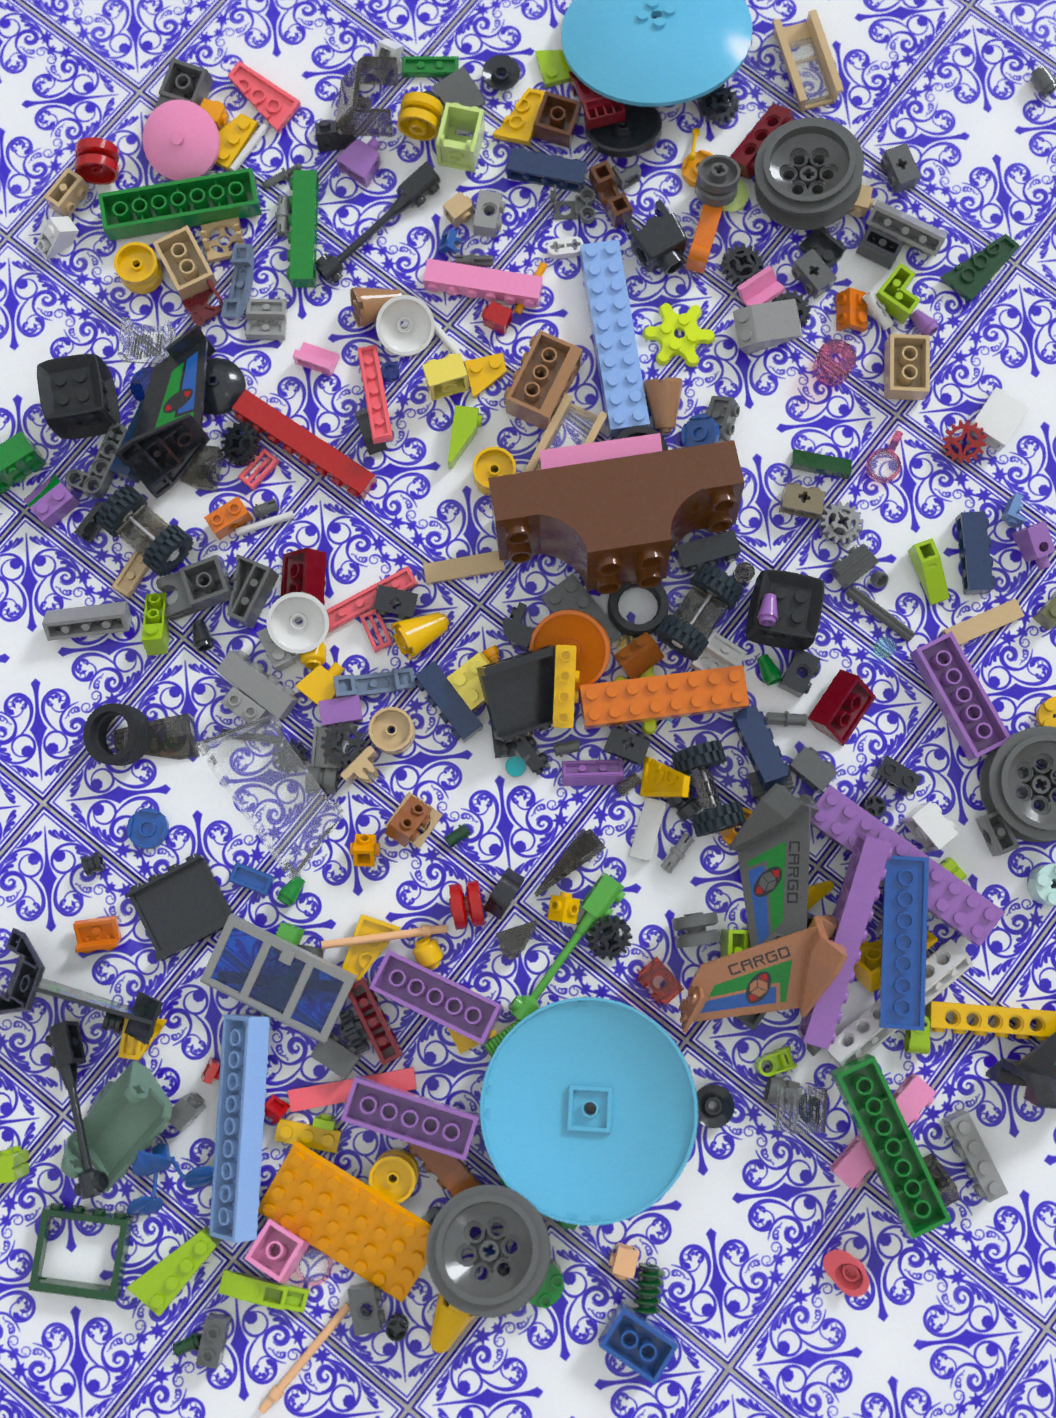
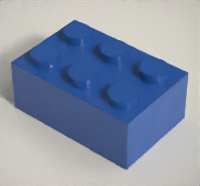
M622 1301L598 1338L599 1347L654 1385L678 1348L676 1338Z

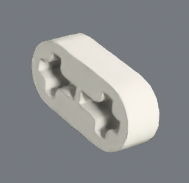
M577 236L552 239L547 244V254L552 259L577 257L580 255V245L584 244L583 240ZM572 244H576V246H577V249H576V250H574V248L572 247ZM553 246H557L558 252L554 251Z

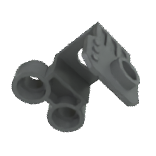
M554 185V190H550V203H554V220H577V217H580V220L585 224H590L595 220V209L590 206L595 201L593 189H582L580 195H575V201H556V185ZM562 206H569L571 212L568 215H562L560 213Z

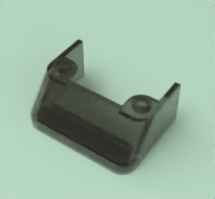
M363 56L341 79L335 121L336 131L341 135L393 137L391 109H373L371 100L363 96L359 97L361 84L399 86L397 57Z

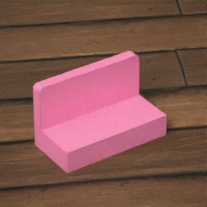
M768 266L739 285L737 290L742 303L750 306L770 302L785 292V287L777 281L773 268Z
M303 342L300 351L295 349L293 353L295 364L331 377L340 358L337 353Z

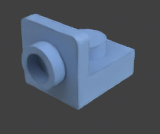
M1018 493L1009 498L1000 518L1011 527H1020L1026 521L1025 517L1018 515L1023 507L1021 501L1024 497Z

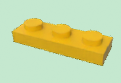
M282 1118L277 1124L274 1141L294 1144L298 1141L308 1148L337 1153L342 1130L334 1129L331 1131L312 1127V1124Z

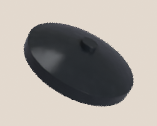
M623 103L625 121L587 130L585 126L587 141L593 149L606 156L626 158L640 155L651 149L660 139L662 119L658 110L655 107H642Z

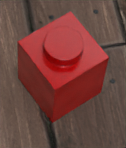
M491 301L489 306H485L481 315L483 317V325L505 335L513 319V310Z

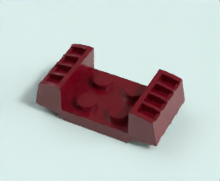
M569 72L570 88L573 96H578L581 102L587 130L625 121L623 103L608 99L594 92L583 84L573 72Z

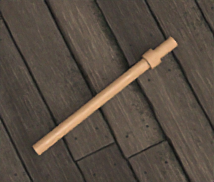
M446 924L437 926L421 925V928L325 940L321 941L322 949H330L418 936L426 938L431 937L433 934L447 933Z
M348 1302L343 1304L279 1384L274 1385L268 1392L269 1396L258 1408L262 1414H265L275 1401L278 1402L284 1395V1390L350 1311V1304Z

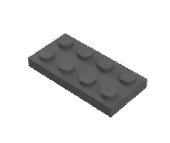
M573 573L541 597V600L552 613L564 609H575L595 617L606 630L610 646L622 637L620 631Z

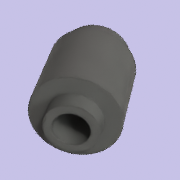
M1039 66L1031 73L1030 81L1040 94H1044L1047 97L1056 90V78L1047 66L1043 68Z

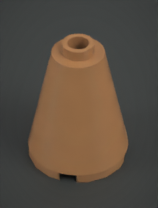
M365 287L350 289L351 306H354L355 313H353V317L357 326L365 327L376 322L377 314L382 305L389 299L404 295V293L396 289Z
M669 377L665 378V380H658L656 378L644 381V391L656 430H660L661 434L671 433V429L676 427L683 386L681 378Z

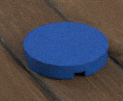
M707 414L692 416L683 425L681 431V440L685 447L717 443L720 437L719 425L715 419Z
M152 808L138 810V812L130 817L127 824L129 839L135 846L142 849H154L160 846L167 839L169 833V823L166 816Z

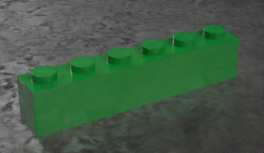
M293 170V178H290V190L293 191L292 196H289V206L292 208V214L288 216L289 226H291V232H288V243L291 244V248L287 250V260L290 262V268H287L286 271L287 280H290L292 288H316L315 262L317 261L319 178L316 170Z

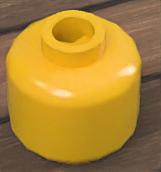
M324 642L312 651L300 653V662L306 668L315 669L326 662V645Z
M426 937L414 944L415 947L412 952L419 965L425 968L428 967L429 970L440 965L439 961L443 958V952L437 940Z

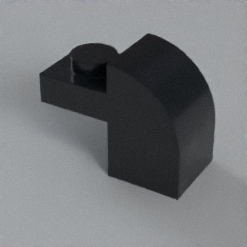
M367 408L355 411L354 413L368 454L371 455L388 449L386 442L373 443Z
M519 602L517 607H513L510 614L512 620L504 618L503 632L506 640L512 646L528 651L535 629L521 624L527 610V605Z
M507 868L483 909L501 920L524 882L525 877Z

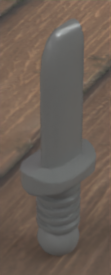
M297 163L286 170L284 167L281 168V172L262 182V186L269 188L285 178L289 181V176L293 174V170H302V165Z

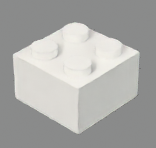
M931 801L918 805L901 820L927 852L940 850L958 835L954 823L949 819L946 820L941 814V808Z

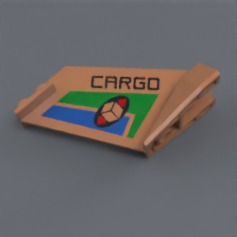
M832 915L814 916L809 927L805 930L700 964L689 985L688 996L686 999H682L679 1005L682 1032L687 1033L692 1022L799 1008L801 1016L806 1017L838 976L848 958L845 946L830 941L837 928L835 917Z

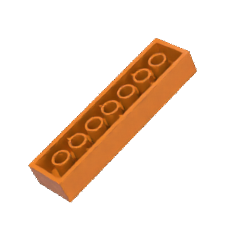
M743 665L580 685L579 687L584 730L742 710L749 706Z

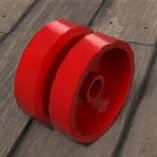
M87 137L76 142L75 173L83 177L85 182L97 185H107L118 180L119 149L114 143L96 137Z
M478 880L467 882V895L465 896L460 883L449 885L450 911L456 930L467 928V915H470L474 927L485 926Z

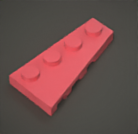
M240 61L228 74L229 80L278 134L301 106L298 99Z

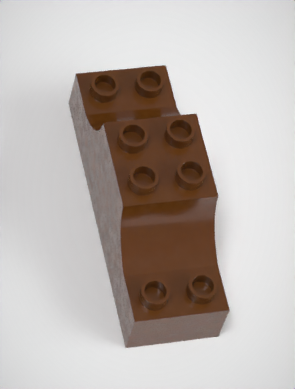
M723 441L490 477L488 482L499 559H508L511 563L520 564L531 560L532 555L544 554L558 558L569 564L579 573L587 591L597 589V592L600 594L617 592L621 589V583L632 582L631 584L637 583L642 588L654 587L660 584L662 579L667 578L670 553L684 536L694 530L708 528L710 532L719 533L730 529L732 524H736L745 482L735 441Z

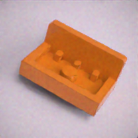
M849 287L836 295V329L838 331L846 328L859 332L867 330V304L862 299L866 292Z
M117 916L79 920L73 924L77 940L76 953L83 952L86 954L101 949L105 951L113 950L121 940Z

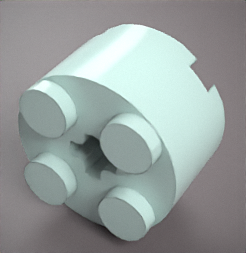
M1056 863L1040 865L1034 868L1029 875L1027 883L1028 893L1034 901L1040 904L1056 906Z

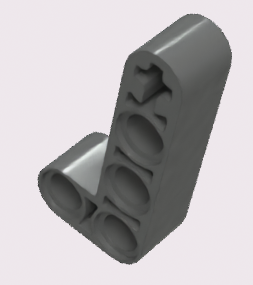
M117 423V425L112 424L109 427L88 473L78 469H71L66 473L65 481L73 490L94 499H102L106 495L115 476L109 469L116 456L115 454L108 455V453L113 449L116 451L121 446L127 432L124 425ZM103 467H107L104 473H100ZM80 477V481L74 484L75 479ZM99 485L97 490L92 491L93 486Z

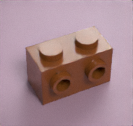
M647 632L613 655L630 679L637 678L664 658L657 643Z
M411 795L390 821L384 834L403 847H406L409 842L414 843L420 834L418 830L421 827L425 828L430 822L431 818L428 816L432 809Z

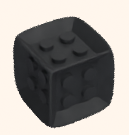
M78 354L50 359L37 365V384L42 412L47 425L58 437L62 439H81L107 433L112 424L117 425V423H120L116 387L112 374L101 357L96 354Z
M782 570L761 571L755 581V587L751 596L746 624V639L754 643L782 649H808L815 641L820 623L824 599V581L813 576ZM768 593L777 596L778 620L774 626H763L759 624V619L757 618L764 595Z

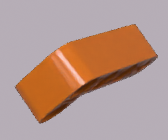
M706 204L703 205L689 251L686 270L704 274L723 206L712 207Z

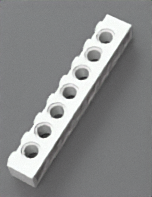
M951 939L941 945L934 954L926 958L925 1006L973 965L968 953ZM880 998L853 1023L847 1025L836 1036L834 1043L830 1044L829 1050L826 1049L829 1056L839 1067L866 1054H870L898 1030L879 1027Z

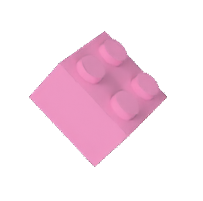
M268 1219L244 1259L279 1283L287 1284L310 1243L276 1221Z

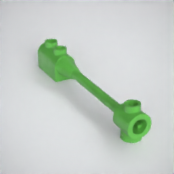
M607 873L601 874L579 905L585 912L577 925L576 932L530 996L523 995L522 997L517 995L508 1007L512 1015L521 1021L540 1008L537 1000L582 936L588 932V929L594 927L592 922L598 923L599 917L606 919L608 914L611 916L613 910L610 907L614 902L620 903L624 898L625 893L622 890L625 887Z

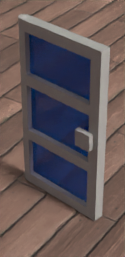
M230 914L200 982L326 1044L357 975L234 914Z

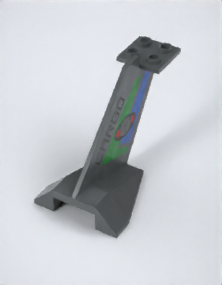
M777 783L761 798L728 846L731 850H735L738 853L751 947L807 929L811 818L819 809L812 796L803 793L796 799L785 786Z

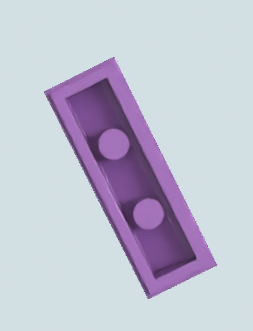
M623 759L562 761L563 786L622 785L624 783Z

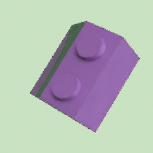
M55 474L24 499L32 512L49 529L81 504Z

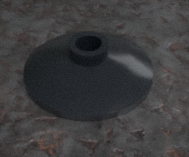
M496 55L488 59L484 64L483 79L494 90H509L520 79V67L512 57Z
M709 1084L696 1092L699 1123L708 1128H719L731 1120L735 1104L732 1095L727 1089L720 1085ZM711 1101L716 1103L714 1109H710L708 1106Z

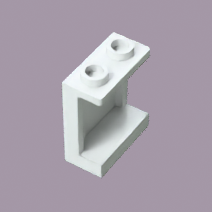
M996 387L970 425L977 422V429L983 427L984 430L981 432V435L985 434L987 438L982 441L1000 452L1006 446L1030 407L1026 406L1022 400L1010 396L1006 390ZM970 430V434L978 439L977 434Z

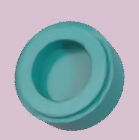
M518 756L510 757L505 765L506 772L512 777L523 775L526 770L525 761Z

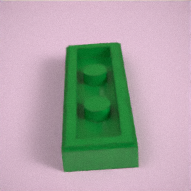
M402 56V78H442L449 76L459 69V56Z

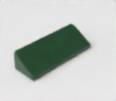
M793 449L790 469L849 479L851 476L852 460Z

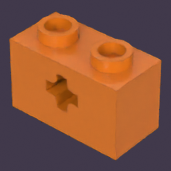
M238 496L204 517L219 540L235 531V528H239L253 519Z

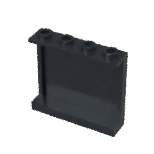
M547 645L476 668L495 739L502 740L504 743L515 740V736H528L533 734V730H546L552 727L556 645Z
M192 854L185 859L186 862L179 865L176 863L167 868L166 873L162 875L157 873L149 877V882L143 885L138 883L130 887V892L125 894L126 897H130L157 952L154 955L158 962L164 961L222 930L229 915L234 914L204 855Z

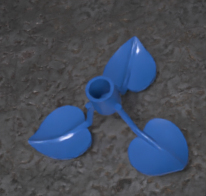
M158 1144L152 1148V1153L139 1150L132 1166V1173L137 1176H150L154 1174L152 1195L150 1197L142 1196L132 1201L127 1208V1215L145 1216L156 1213L162 1208L163 1200L156 1198L158 1172L169 1169L170 1164H173L181 1179L186 1180L184 1184L188 1188H201L213 1183L214 1167H196L184 1175L175 1161V1156H170L169 1145Z

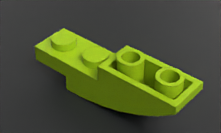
M225 1269L218 1289V1293L279 1310L287 1309L304 1313L310 1291L308 1288L270 1281L263 1277Z

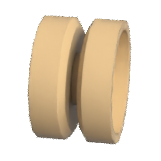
M386 707L380 709L372 716L368 733L371 741L381 752L388 755H398L407 751L412 746L415 740L416 729L411 717L404 710L398 707ZM393 727L395 732L390 734L389 729Z

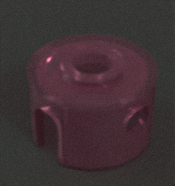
M834 339L827 341L817 353L812 367L814 375L824 384L832 386L841 384L847 380L856 365L857 357L855 350L844 340ZM839 353L842 356V361L834 362L832 354Z

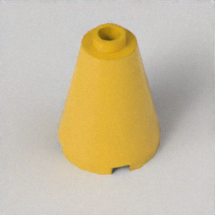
M436 612L397 621L391 624V630L395 629L396 634L393 635V638L403 656L407 654V659L411 660L448 630L449 620L445 614Z
M438 1293L429 1339L432 1349L437 1353L448 1352L475 1317L452 1306L440 1293Z

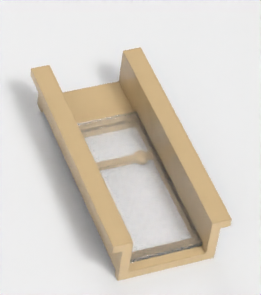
M817 10L809 11L806 22L783 27L781 19L773 20V34L776 37L799 105V111L802 112L836 103L839 93L843 92L844 88Z
M565 393L524 472L542 470L539 450L594 443L608 414L600 411L597 416L572 404V396Z

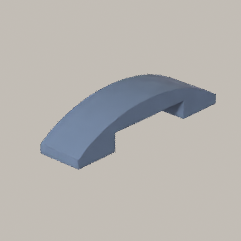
M234 244L231 258L234 271L229 298H224L221 318H240L247 307L254 276V250L252 244Z
M413 667L394 669L391 672L356 676L354 674L333 676L336 697L378 695L416 688Z

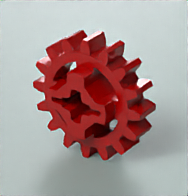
M969 419L966 424L959 420L958 426L952 423V430L946 429L945 431L948 437L942 438L943 441L947 442L942 445V448H948L945 455L952 454V461L959 458L960 464L963 459L970 463L971 457L977 460V453H984L981 446L987 445L986 442L982 441L987 438L985 434L981 435L984 428L977 429V422L970 425ZM963 429V432L958 436H952L956 431ZM970 430L977 434L978 439L971 436ZM965 433H967V441H970V443H966L964 450H962V443L958 441L963 440ZM951 444L957 446L959 449L958 453L952 449ZM971 447H976V449L973 452L966 454V451L968 449H970Z

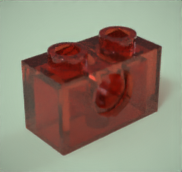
M654 956L636 972L639 975L637 978L639 983L644 988L648 986L652 990L651 997L658 1004L662 1002L666 1006L684 990V987L657 956ZM656 976H661L664 979V984L660 988H656L653 984Z

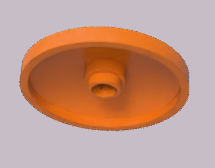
M575 609L559 610L545 617L535 628L529 645V651L547 645H575L576 671H580L579 683H575V691L579 690L580 685L595 683L605 672L611 655L610 640L602 624L592 615Z

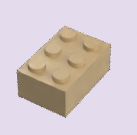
M188 225L153 242L182 300L189 297L192 298L194 295L208 290L209 287L206 281L208 279L213 286L218 285Z
M890 334L884 343V399L924 400L930 392V335Z

